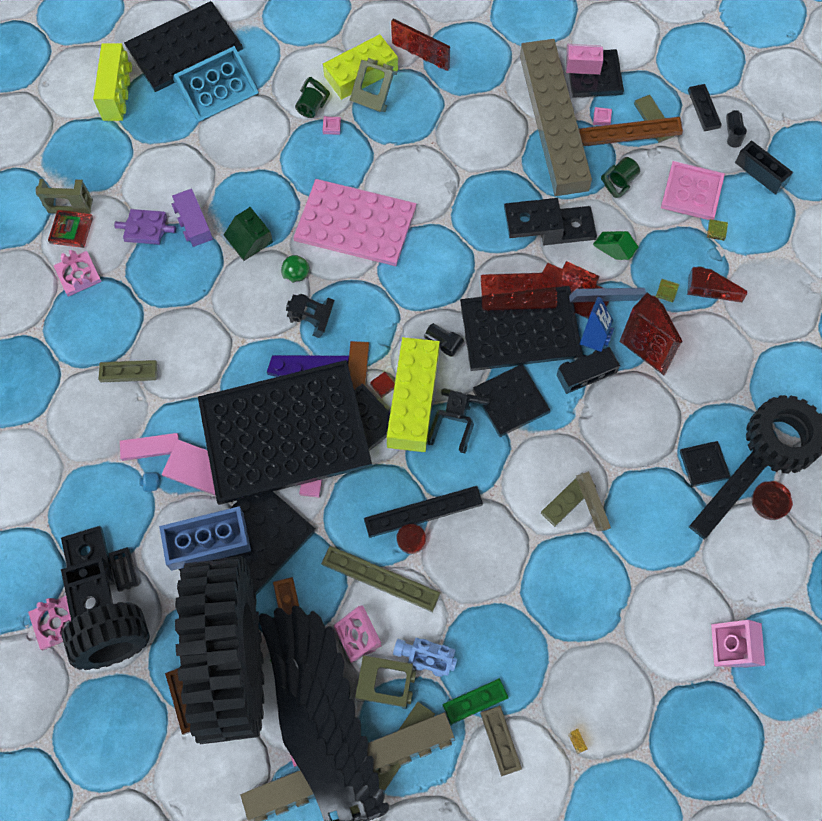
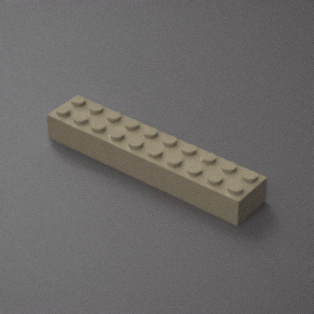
M555 39L521 43L520 60L554 196L588 192L592 178Z

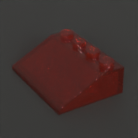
M647 292L632 308L619 342L664 376L683 341L664 305L657 297Z

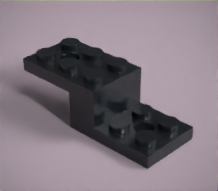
M558 198L504 203L509 238L541 235L543 246L591 241L597 238L591 206L560 209ZM526 216L529 218V221L523 222L520 218ZM578 222L580 226L573 227L571 223Z
M101 526L61 537L67 568L61 569L69 613L71 621H73L74 617L82 615L85 611L113 603L109 585L115 583ZM85 546H89V554L86 556H82V548ZM89 598H95V605L92 608H86V601Z

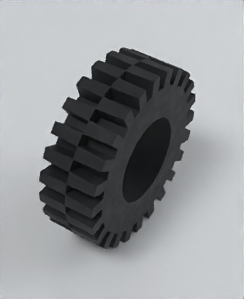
M242 556L185 563L184 568L180 571L181 580H178L177 583L179 597H176L175 608L179 619H175V631L179 635V644L175 645L176 656H180L181 664L178 668V679L183 681L181 699L182 704H186L185 717L187 723H190V733L192 737L195 736V742L200 744L257 738L260 736L262 719L264 718L262 705L264 704V691L262 685H264V673L262 671L264 661L260 647L262 636L258 627L260 619L259 612L256 611L257 599L256 593L253 592V579L250 576L249 566L246 565V559Z

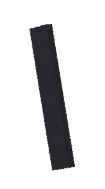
M754 450L690 524L689 528L704 540L764 470L765 466L761 464L762 461L759 458L756 460L753 456Z
M474 486L365 517L364 522L368 536L372 538L483 506L478 487Z

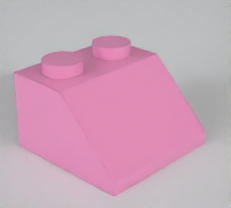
M567 44L566 73L600 74L603 64V47L601 45Z
M742 620L711 624L715 667L747 668L765 666L762 623Z

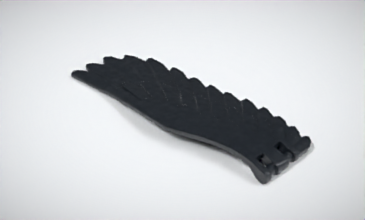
M293 606L290 615L282 608H276L274 610V618L268 614L261 613L259 615V622L271 657L282 740L309 784L322 813L323 820L332 821L330 813L337 811L339 819L333 821H370L384 816L389 810V804L383 803L385 791L379 789V776L377 772H374L373 756H368L369 742L367 736H361V721L355 717V703L353 699H349L350 682L347 678L343 677L345 662L342 653H337V640L331 626L325 628L321 617L312 610L307 615L299 606ZM358 805L360 812L353 814L351 807Z

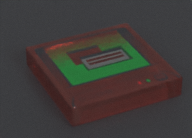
M57 210L48 242L50 244L84 248L93 220L92 214Z

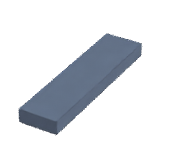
M645 288L576 289L569 298L570 302H596L597 297L602 298L603 301H638L646 295Z

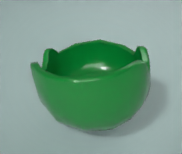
M291 255L283 261L281 274L284 279L294 283L303 281L308 276L309 264L303 257Z

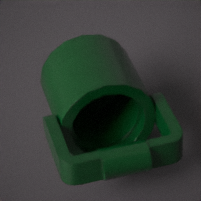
M309 77L300 89L302 94L295 108L302 116L314 118L318 109L325 105L330 92L313 77ZM310 82L316 89L307 87L308 83Z
M624 157L616 166L614 164L609 167L601 176V180L614 198H619L630 188L629 184L640 174V167L632 158ZM611 181H612L617 187L623 188V189L618 193V192L616 191V188H615V187L613 186V184L611 183Z

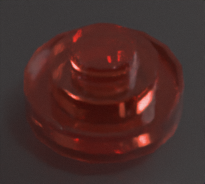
M415 524L403 526L397 533L398 547L407 554L420 552L426 544L424 530Z

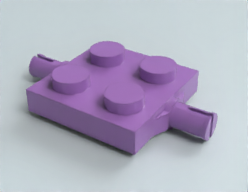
M130 209L126 222L115 221L114 223L115 229H125L123 235L124 242L160 245L161 237L165 232L175 233L176 226L165 225L167 215L164 211Z

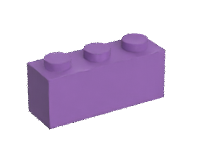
M192 188L172 195L174 203H171L175 214L179 212L180 217H177L181 228L185 227L186 231H183L186 241H191L192 246L195 247L213 240Z

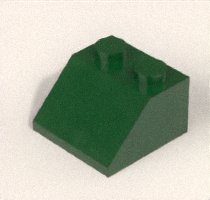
M251 207L236 215L224 233L226 240L243 261L273 243L270 230Z

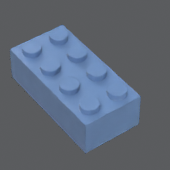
M240 506L159 526L165 563L171 571L184 568L185 563L221 559L251 551L244 513Z

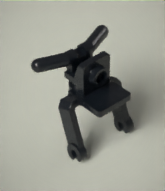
M443 388L441 394L448 397L446 410H438L430 433L428 434L427 443L433 446L442 418L467 423L459 445L460 453L465 454L474 427L473 420L465 415L466 410H470V402L489 405L490 399Z

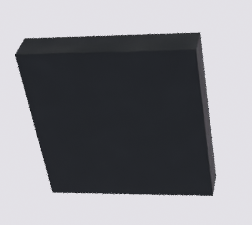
M718 441L684 448L679 451L691 487L722 481L731 477Z

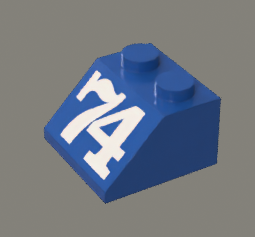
M597 297L580 345L601 352L603 346H608L614 328L611 327L613 319L600 297Z

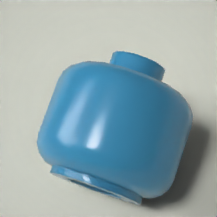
M146 472L143 474V478H140L139 482L140 486H143V491L149 492L158 489L159 476L157 473Z

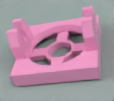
M69 250V257L62 253V262L53 265L68 297L102 282L87 251L77 254L76 251ZM84 262L88 264V267L84 269L78 268L76 263ZM71 266L73 269L71 274L64 277L66 268ZM82 271L83 274L80 275V278L73 277L75 272Z
M66 596L57 600L55 598L46 599L47 603L39 602L36 605V609L28 612L40 650L42 651L63 642L62 628L66 622L71 621ZM55 607L63 608L68 614L62 617L57 615ZM48 611L50 618L46 624L40 626L41 617ZM54 618L61 619V625L57 629H52L50 626ZM51 630L55 632L56 636L50 635L46 637L43 635V632Z
M363 605L358 606L333 625L351 663L357 661L363 655L373 653L376 649L382 647L381 641ZM361 620L363 625L360 627L355 626L354 621ZM353 629L358 632L357 640L352 636ZM365 631L368 635V642L366 647L362 641L363 633ZM351 642L356 643L359 649L355 648Z

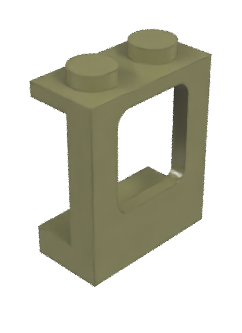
M371 58L361 60L349 101L379 112H386V98L393 76L397 75L398 71L393 70V66L385 63L383 66L378 65V61ZM369 66L381 70L385 74L378 95L362 90L364 76Z
M39 179V185L36 186V195L48 213L90 214L93 199L83 180L75 179L74 189L48 188L44 179ZM55 198L67 199L71 206L53 205Z
M363 655L355 699L362 702L370 701L406 709L407 704L411 705L413 692L409 691L410 683H415L416 670H413V664ZM385 668L406 673L404 694L401 697L375 692L374 688L378 669Z

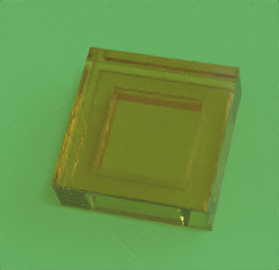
M710 219L706 238L724 241L728 222Z
M661 279L655 297L673 302L679 284Z
M576 729L570 732L568 736L576 753L579 754L586 751L587 747L579 730Z

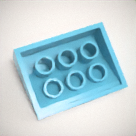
M235 46L174 74L173 78L182 97L198 122L259 93Z

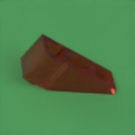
M692 267L688 277L687 295L741 303L747 295V290L712 269Z

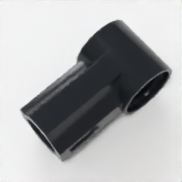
M733 110L726 115L727 144L736 148L742 145L747 130L743 124L742 113L739 110Z
M434 323L429 325L424 334V338L427 340L440 341L439 347L441 351L450 357L455 355L464 342L463 338L457 333H449Z

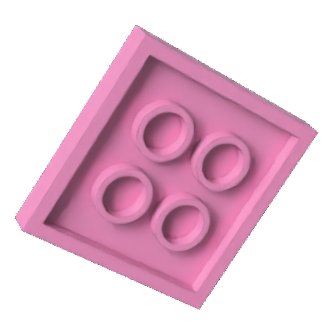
M673 161L661 208L713 221L725 173Z

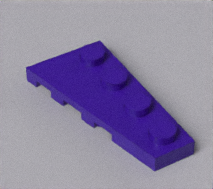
M272 355L267 375L279 377L347 360L348 363L349 356Z

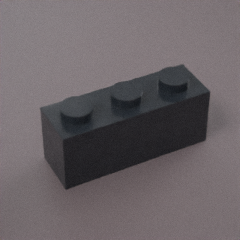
M752 140L740 150L735 164L775 195L787 185L793 174V171Z
M607 347L602 349L601 352L595 350L593 354L588 356L582 355L576 361L561 364L556 376L565 393L568 394L616 374L620 365L611 348Z

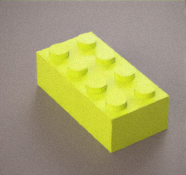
M380 34L323 63L324 77L341 100L351 95L361 60L371 58L377 60L378 65L383 66L385 63L393 66V70L398 71V56ZM369 66L364 76L362 89L384 78V72Z
M101 43L93 100L103 121H123L127 110L125 102L128 100L127 88L130 86L129 73L132 72V64L128 61V54L124 50L122 43Z

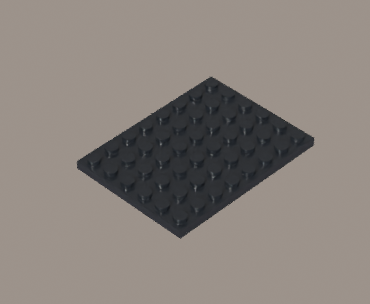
M347 360L198 396L218 505L373 467Z

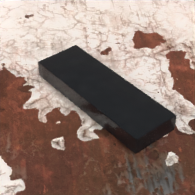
M701 84L689 87L688 93L703 131L721 128L722 124L706 85Z

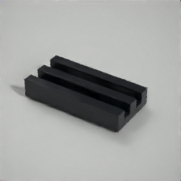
M126 547L108 553L117 591L122 592L124 589L128 590L133 586H139L130 549ZM123 553L126 555L132 582H129ZM117 555L119 558L125 584L123 585L121 584L115 560V556Z

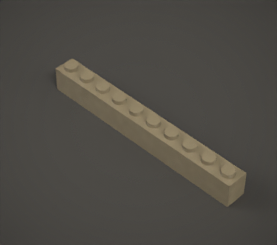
M444 712L369 742L368 756H373L374 772L383 774L390 771L391 766L399 763L400 766L412 762L411 758L419 755L422 758L432 754V749L440 747V750L452 746V741H455V738ZM301 770L240 794L248 821H267V816L276 813V816L282 815L289 811V807L294 805L297 807L304 806L310 803L309 799L315 797Z

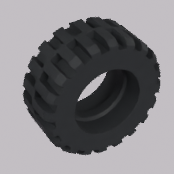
M780 395L778 398L773 397L764 402L750 418L746 428L748 431L746 433V440L750 441L748 447L750 451H755L753 456L756 460L759 458L762 461L761 464L765 467L770 466L772 471L778 472L781 470L782 473L789 474L791 471L793 473L800 472L816 461L822 455V414L816 411L817 408L814 405L810 406L807 404L808 401L804 399L798 400L796 396L787 398L786 395ZM772 422H784L792 426L800 436L801 447H790L783 444L775 436Z
M118 602L117 604L110 603L102 607H95L93 610L85 611L82 615L74 617L73 621H69L66 627H64L62 639L70 665L79 670H90L112 666V664L120 663L127 658L133 657L134 654H138L142 651V648L147 646L150 634L142 609L131 602Z

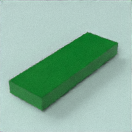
M499 678L442 704L452 725L505 701L509 697Z

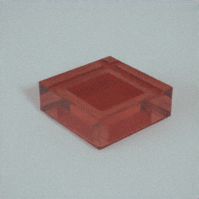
M383 372L373 379L370 385L383 398L394 390L395 383L386 372Z

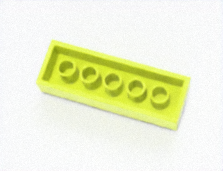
M402 337L387 431V448L426 452L440 341Z

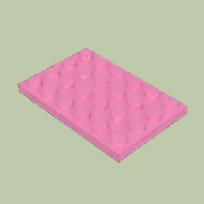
M315 179L293 238L296 242L397 266L416 210V203Z

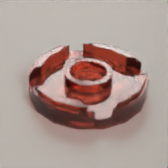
M777 481L762 482L754 489L751 496L754 510L759 516L767 520L782 519L790 512L793 506L790 491Z

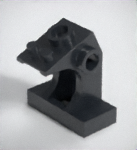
M293 294L291 301L288 300L286 305L287 317L290 319V323H293V321L301 322V320L312 323L315 327L312 336L320 338L325 332L335 300L328 297L321 304L309 299L304 294ZM305 306L314 309V315L305 312Z

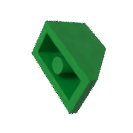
M628 231L602 232L593 243L594 247L616 260H629L638 249V245Z

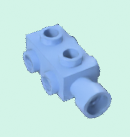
M415 638L413 645L407 644L404 640L397 639L393 651L395 656L409 657L408 663L413 664L414 669H427L438 677L448 676L450 671H454L457 659L454 658L455 649L429 642L426 639Z

